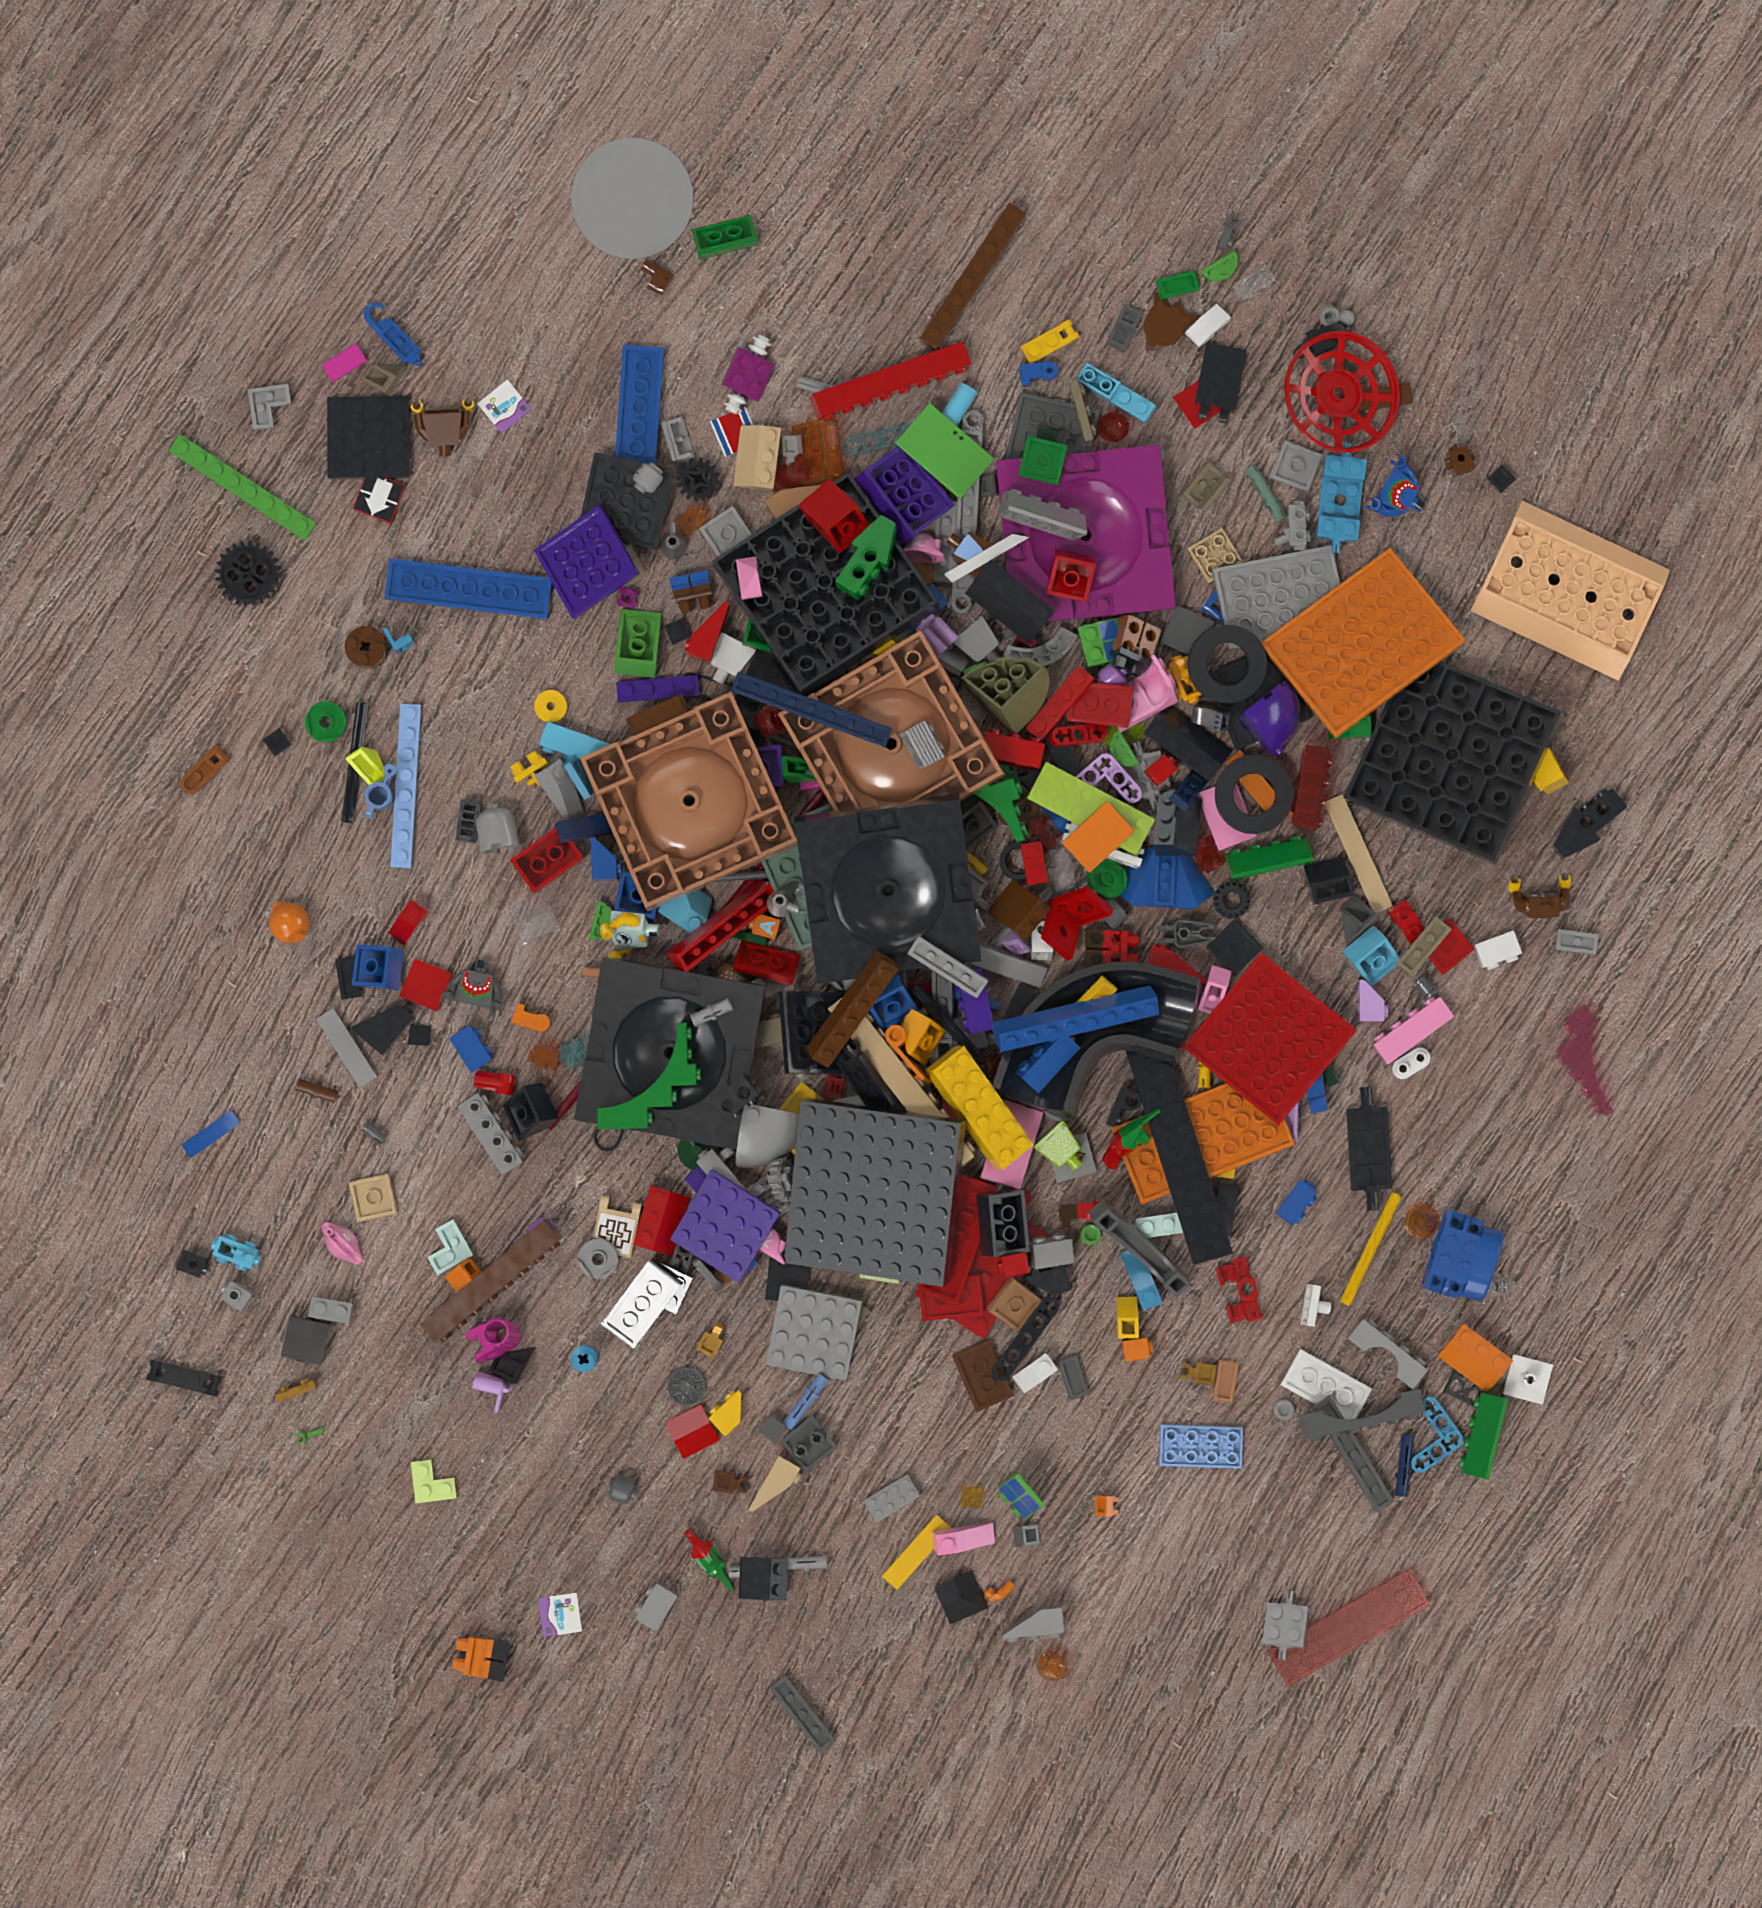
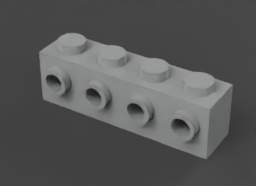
M477 1093L457 1107L501 1175H505L524 1162L522 1160L524 1154L518 1146L514 1148L511 1143L513 1137L507 1129L503 1131L499 1125L502 1121L496 1112L492 1113L488 1108L491 1104L487 1097Z

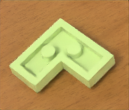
M432 1460L411 1462L415 1503L457 1498L455 1478L434 1480Z

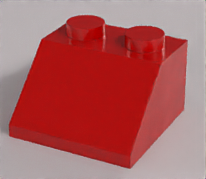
M1055 548L1046 593L1087 602L1096 567L1095 556Z

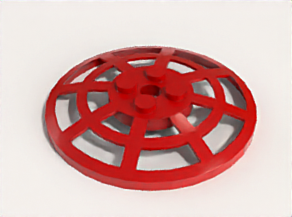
M1332 331L1310 339L1294 354L1285 375V402L1293 423L1310 442L1327 451L1353 453L1371 447L1387 434L1396 419L1400 402V389L1394 367L1386 354L1375 343L1357 333ZM1338 339L1336 351L1323 353L1316 358L1309 349V347L1320 341ZM1346 340L1362 345L1374 356L1364 363L1355 355L1344 352ZM1303 354L1309 364L1302 373L1299 385L1290 384L1293 367L1298 358ZM1335 358L1334 369L1325 373L1318 363L1325 359ZM1343 359L1353 362L1359 369L1355 373L1342 369ZM1379 362L1388 377L1391 394L1378 393L1377 382L1371 369ZM1312 369L1319 378L1315 388L1305 386L1307 377ZM1366 375L1370 383L1371 393H1364L1359 379ZM1336 388L1340 389L1343 393L1341 399L1335 396ZM1290 392L1299 394L1301 407L1307 417L1302 423L1298 421L1292 408ZM1305 395L1315 396L1318 407L1312 413L1306 404ZM1362 401H1371L1369 412L1363 418L1357 410ZM1378 402H1390L1387 418L1382 428L1377 431L1369 423L1376 413ZM1323 413L1332 417L1333 429L1324 426L1317 419ZM1351 416L1358 424L1351 429L1341 430V418ZM1313 424L1322 432L1333 435L1335 447L1319 442L1306 430ZM1363 429L1372 437L1360 445L1343 448L1342 436L1352 435Z

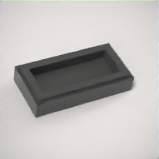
M1074 1355L1057 1361L1069 1399L1073 1400L1090 1394L1078 1356Z

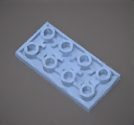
M1160 1424L1159 1466L1242 1469L1243 1427Z

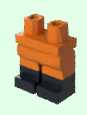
M473 1636L457 1638L455 1650L466 1651L465 1659L454 1657L452 1669L463 1672V1675L504 1682L507 1662L503 1661H507L510 1641ZM487 1658L499 1659V1660H502V1661L490 1660V1659H487Z

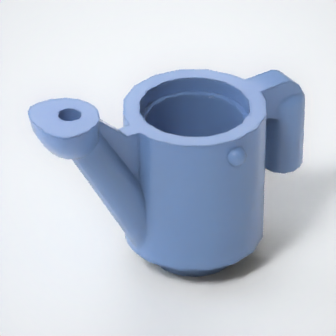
M386 764L384 767L385 777L383 783L375 782L369 785L368 788H365V800L369 805L365 816L368 819L374 817V809L378 811L385 810L393 802V792L389 788L391 777L397 772V768L392 764Z

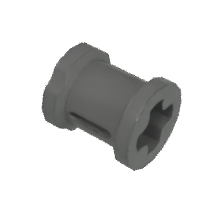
M1425 974L1411 986L1422 994L1424 1001L1428 1000L1438 990L1437 987H1434L1426 979L1427 976Z

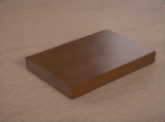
M990 1339L952 1355L976 1412L1014 1396L1008 1380L997 1381L992 1376V1368L998 1361V1357ZM1002 1368L996 1369L998 1377L1005 1376Z

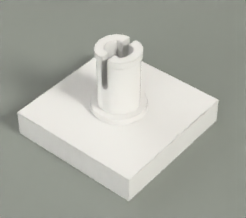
M1512 1354L1511 1359L1514 1361L1509 1366L1502 1394L1543 1405L1553 1365Z

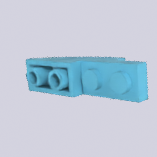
M1089 363L1085 364L1076 378L1087 389L1122 412L1135 417L1145 424L1157 408L1152 402L1126 388L1121 382Z

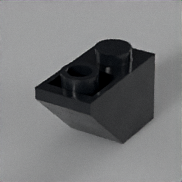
M1065 1266L1048 1267L1049 1270L1044 1272L1036 1269L1029 1271V1276L1025 1277L1027 1282L1050 1295L1072 1290Z

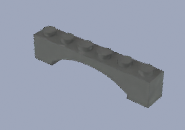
M1104 1198L1089 1211L1092 1222L1106 1235L1113 1237L1136 1256L1176 1298L1191 1285L1188 1274Z
M1411 1389L1395 1393V1398L1387 1406L1371 1415L1357 1419L1333 1418L1325 1415L1323 1410L1299 1414L1298 1417L1303 1439H1310V1442L1323 1440L1322 1436L1329 1435L1330 1438L1342 1436V1431L1349 1430L1350 1434L1360 1432L1361 1427L1368 1426L1369 1429L1381 1427L1380 1423L1387 1422L1388 1425L1400 1423V1419L1407 1417V1421L1418 1419L1419 1414L1425 1413L1420 1389Z

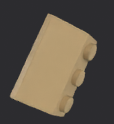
M763 425L741 426L733 487L774 491L781 428Z

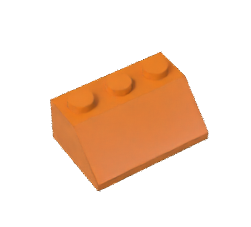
M1464 1323L1459 1325L1437 1355V1357L1486 1393L1496 1384L1514 1361Z

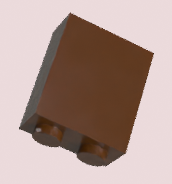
M1011 880L987 913L1026 941L1051 908L1037 896Z

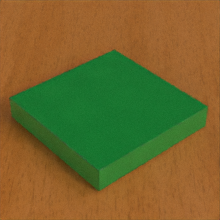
M1027 436L1018 476L1058 486L1068 445Z

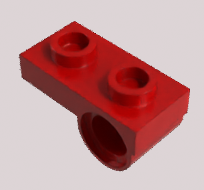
M1403 898L1387 909L1389 916L1399 927L1408 943H1413L1424 931L1425 928L1406 899Z

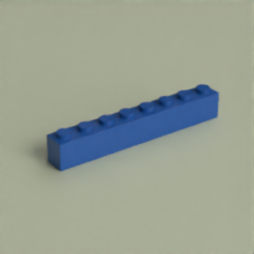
M1149 985L1091 999L1086 1002L1081 1001L993 1022L994 1041L1000 1051L1004 1052L1159 1015L1158 999Z

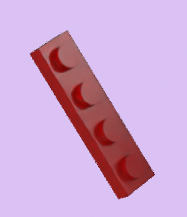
M1078 665L1028 724L1026 729L1043 742L1095 679Z

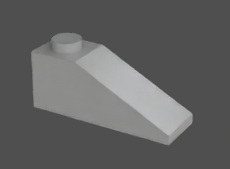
M559 758L534 776L565 820L581 818L584 816V812L575 784Z

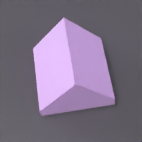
M1013 932L1003 940V945L1013 955L1027 953L1031 950L1027 942Z

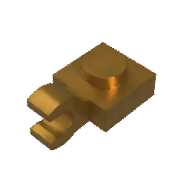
M717 1321L712 1333L705 1331L696 1350L714 1359L724 1341L719 1338V1335L725 1324Z

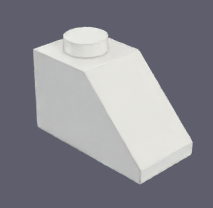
M1044 1353L1012 1377L1023 1393H1026L1058 1369L1049 1356Z

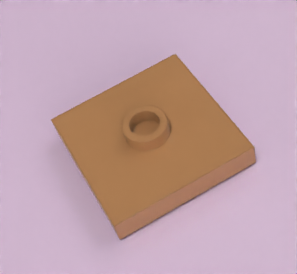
M1010 1277L986 1310L1018 1333L1042 1299Z

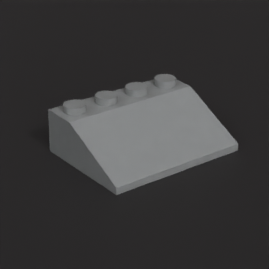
M1016 489L1003 492L997 512L998 517L1072 541L1086 535L1085 515L1079 514V510L1074 508L1066 510L1060 508L1061 505L1052 501L1045 503L1041 501L1040 497L1034 495L1026 497L1021 495L1022 492Z

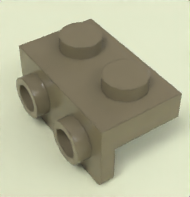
M1206 461L1180 493L1196 508L1205 511L1213 505L1217 495L1226 489L1230 479L1223 476Z

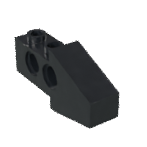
M1605 788L1596 795L1598 799L1591 804L1588 801L1580 808L1581 813L1576 808L1570 811L1551 846L1561 860L1601 840L1596 832L1627 808L1613 788L1608 791ZM1598 804H1603L1606 807L1605 815L1598 814L1596 810ZM1582 817L1590 819L1591 824L1589 828L1581 825Z

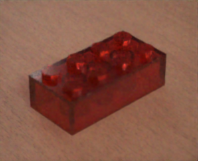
M1305 745L1302 749L1290 829L1315 832L1318 828L1322 827L1323 815L1320 814V810L1325 807L1327 796L1323 794L1324 788L1328 787L1330 774H1326L1327 768L1331 766L1333 754H1329L1330 748Z

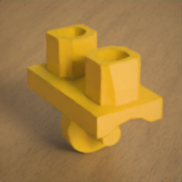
M533 751L526 756L531 763V766L527 769H524L520 761L510 766L515 776L513 778L517 784L532 776V778L526 781L527 785L531 786L536 782L538 787L541 786L534 775H536L537 771L548 765L545 758H542L536 751Z

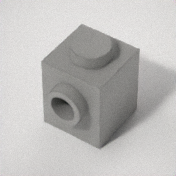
M231 1281L230 1284L226 1282L220 1291L223 1294L220 1299L240 1312L244 1311L254 1295L235 1281Z

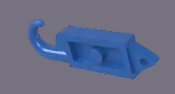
M379 302L368 304L363 313L366 323L405 364L409 363L422 367L419 354L421 350L391 319H383L377 322L371 316V310L374 307L385 309V306Z

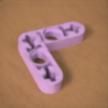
M1107 753L1098 756L1075 776L1076 778L1080 777L1082 781L1091 786H1094L1105 777L1122 798L1129 803L1139 801L1142 796L1140 787L1114 757ZM1101 758H1109L1110 761L1108 764L1110 767L1107 768L1105 766L1102 769H1100V771L1103 772V774L1100 775L1098 770L1092 766L1095 764L1096 767H1098L1102 764ZM1091 770L1095 773L1096 777L1093 782L1085 780L1084 775L1086 771ZM1120 772L1124 775V782L1122 784H1116L1113 781L1115 773ZM1128 781L1131 783L1130 785H1128L1129 789H1136L1137 791L1135 793L1136 799H1134L1133 797H1127L1129 795V792L1126 790V788L1123 791H1121L1120 789L1121 787L1125 786Z

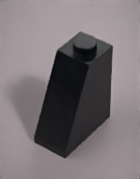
M397 1004L354 1025L350 1030L384 1056L414 1020L415 1017L411 1015L414 1011L405 1004L402 1007Z

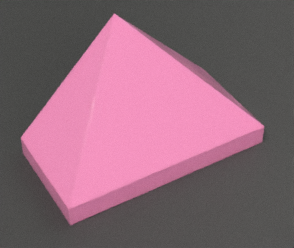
M757 557L737 559L742 600L761 597L762 591Z

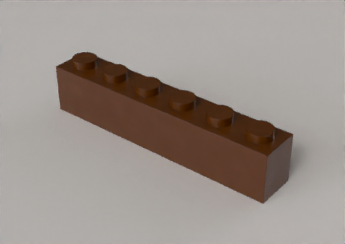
M878 950L875 951L806 1049L813 1060L826 1067L831 1065L899 970L892 958Z

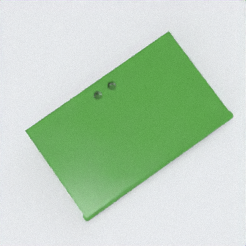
M931 403L924 408L902 436L895 441L896 445L960 500L994 460L991 455Z

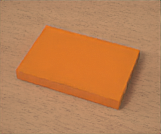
M1106 801L1066 837L1062 844L1090 873L1132 835L1135 830Z

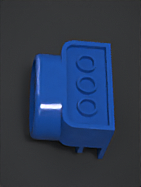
M1445 1209L1420 1288L1448 1297L1457 1298L1463 1296L1478 1302L1483 1301L1489 1290L1503 1246L1504 1233L1500 1230L1484 1226L1477 1218L1455 1212L1451 1209Z

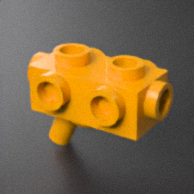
M1182 655L1170 659L1171 663L1168 664L1169 669L1166 671L1168 674H1171L1177 686V699H1182L1183 703L1188 701L1189 705L1200 701L1199 696H1202V694L1197 691L1189 677L1187 669L1188 656L1183 658ZM1187 686H1191L1193 688V692L1187 693L1185 691V688Z

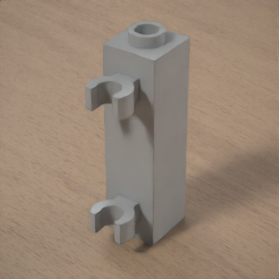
M725 1148L719 1155L714 1149L710 1151L705 1149L698 1155L699 1160L696 1163L706 1175L713 1169L747 1190L724 1162L735 1153L731 1148ZM759 1184L750 1193L759 1197L766 1192V1189Z

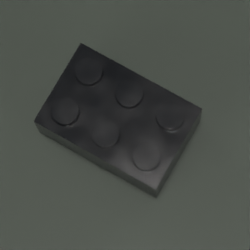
M1011 1188L976 1194L982 1255L999 1257L1030 1251L1024 1190Z

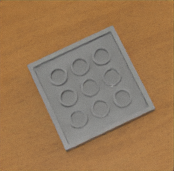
M781 1284L766 1365L815 1375L819 1373L825 1377L846 1381L862 1300Z

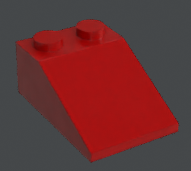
M725 601L693 633L692 638H687L684 649L689 658L711 665L719 636L730 609L729 602Z

